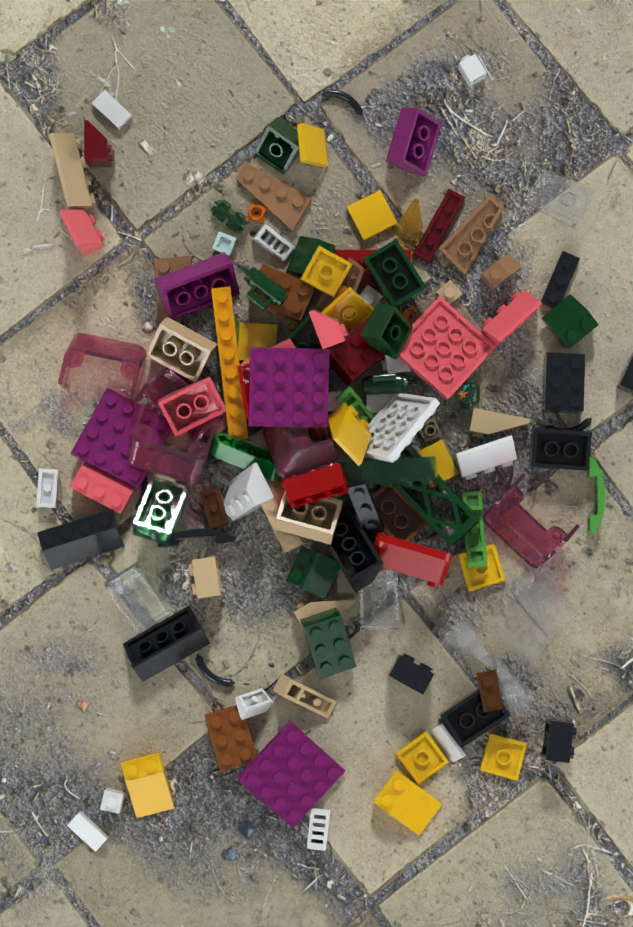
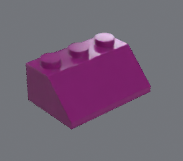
M401 108L386 162L398 169L426 176L442 122L419 108Z

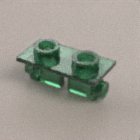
M220 199L215 201L214 203L217 206L214 205L210 209L212 215L222 223L228 218L229 220L225 225L234 233L241 234L244 230L242 226L250 223L246 220V216L243 213L234 211L231 208L232 205L226 200Z

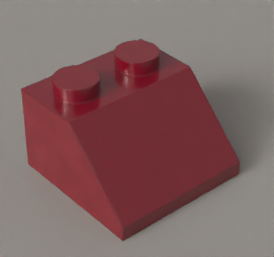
M84 120V159L89 167H112V161H115V151L112 145L88 120Z

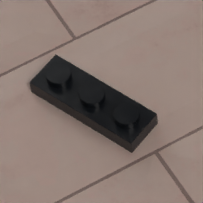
M565 251L561 252L541 299L542 305L553 309L562 301L580 260L579 257Z
M366 480L347 484L349 496L366 535L384 532V524Z

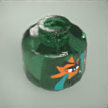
M465 381L455 392V402L461 405L462 409H473V406L480 403V387L476 385V382Z

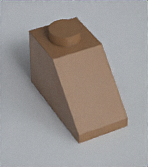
M509 253L482 272L480 277L490 290L493 291L522 267Z

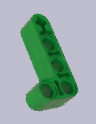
M217 433L214 437L210 453L212 456L244 470L257 462L264 478L276 481L280 479L282 472H284L291 451L284 445H276L272 452H269L228 434Z

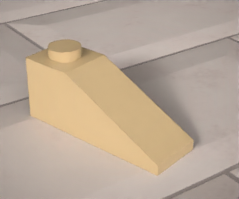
M474 408L468 432L472 433L473 437L483 438L484 436L528 425L531 419Z
M353 599L310 602L308 604L304 601L295 606L297 610L294 611V614L300 622V619L336 607L341 612L353 605L355 601Z
M282 673L273 689L280 696L325 718H329L337 702Z

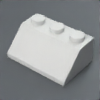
M512 435L456 453L454 456L460 477H466V480L477 477L476 473L484 471V474L496 471L495 467L500 465L503 468L514 465L513 461L517 459Z
M257 462L230 480L224 506L226 514L232 521L253 512L274 498Z

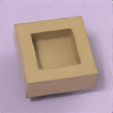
M451 279L436 291V294L441 296L450 305L463 295Z

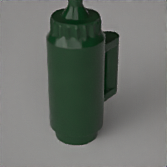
M244 267L242 269L245 273L244 280L251 287L245 297L264 311L270 304L280 307L288 298L286 291L261 270H257L255 267L251 269ZM256 291V292H257L258 294H260L263 298H265V299L267 300V302L265 303V302H264L263 300H261L258 296H256L253 292Z
M400 373L372 374V376L362 378L363 393H368V395L401 393L409 390L411 384H415V380H410L408 375Z

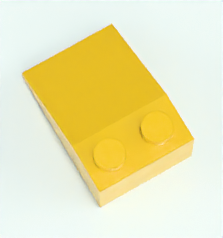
M344 402L328 415V422L333 439L359 466L362 464L371 439L369 430L371 426L365 419L361 420L357 416L358 412L352 405L349 407Z
M161 751L121 762L126 786L137 818L175 808Z
M397 769L394 770L373 798V802L418 835L422 833L442 806L441 802Z

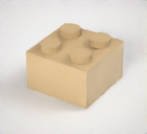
M217 557L193 559L192 564H189L190 575L194 576L195 583L192 584L193 595H197V599L222 596Z

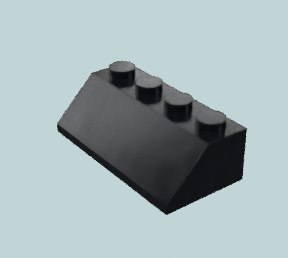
M350 506L342 509L331 545L327 544L356 593L374 581L384 563Z
M112 509L37 532L42 551L51 570L125 547L114 510Z
M189 605L123 643V646L134 671L144 682L207 646L210 642Z

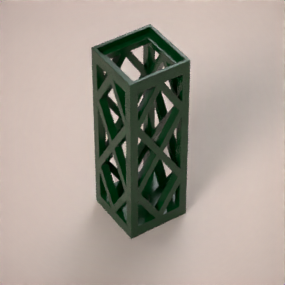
M411 444L405 448L413 457L401 454L399 458L417 463L422 487L401 481L397 460L393 463L390 462L391 473L384 465L387 461L372 459L371 462L450 547L454 546L481 521ZM426 471L448 494L430 490ZM405 487L423 492L426 509ZM431 494L452 500L456 523L435 517ZM460 507L470 517L464 524ZM441 525L457 530L450 536Z

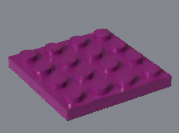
M250 347L248 426L327 428L329 349Z
M107 388L70 454L139 490L172 429L166 417Z
M289 720L237 776V779L290 827L294 828L343 775L345 770Z

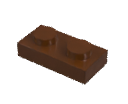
M215 487L199 492L210 529L229 524L219 488Z
M496 670L476 673L483 712L503 709Z

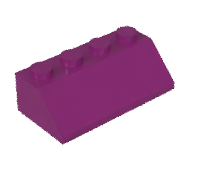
M225 252L154 279L166 314L172 320L212 305V288L231 287L232 297L240 294L233 262Z

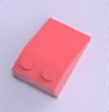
M85 209L59 211L76 246L84 257L104 247L102 241L105 239L100 230L96 231L94 227L96 221L92 213L88 214Z
M210 376L158 399V404L175 437L227 411Z

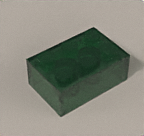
M152 476L133 521V535L170 546L188 500L189 487Z

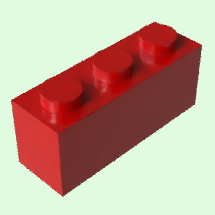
M340 463L329 464L325 468L313 469L305 474L293 475L283 480L287 500L292 508L349 492L345 474Z

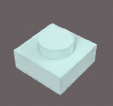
M218 232L212 250L220 254L225 252L230 257L237 238Z

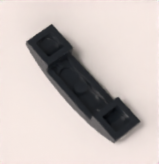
M189 529L164 538L158 543V547L179 546V538L215 536L216 543L236 542V538L218 530Z

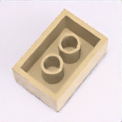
M167 317L160 323L146 356L191 381L197 382L203 376L217 343Z
M284 491L274 529L331 545L343 501L330 497L292 508L287 500L286 491Z

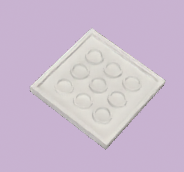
M394 393L369 423L371 426L369 429L371 439L364 457L393 463L400 457L402 450L412 442L414 435L424 427L426 420L436 412L440 402L432 397Z

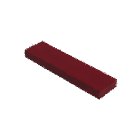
M448 189L413 252V256L428 264L430 263L465 200L464 196Z

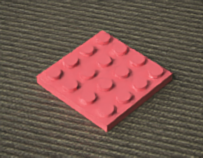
M439 296L412 325L413 329L398 358L448 401L496 348V345Z

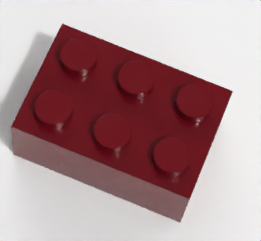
M369 319L345 336V341L335 344L329 349V364L347 386L385 357V354L370 347L360 336Z

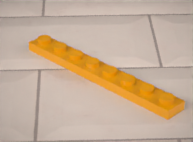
M231 287L212 288L224 401L227 409L228 435L240 440L248 439L247 422L236 365H240Z

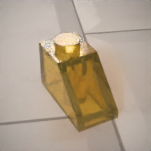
M416 198L393 228V233L410 245L414 241L418 242L423 235V232H421L423 222L419 200Z

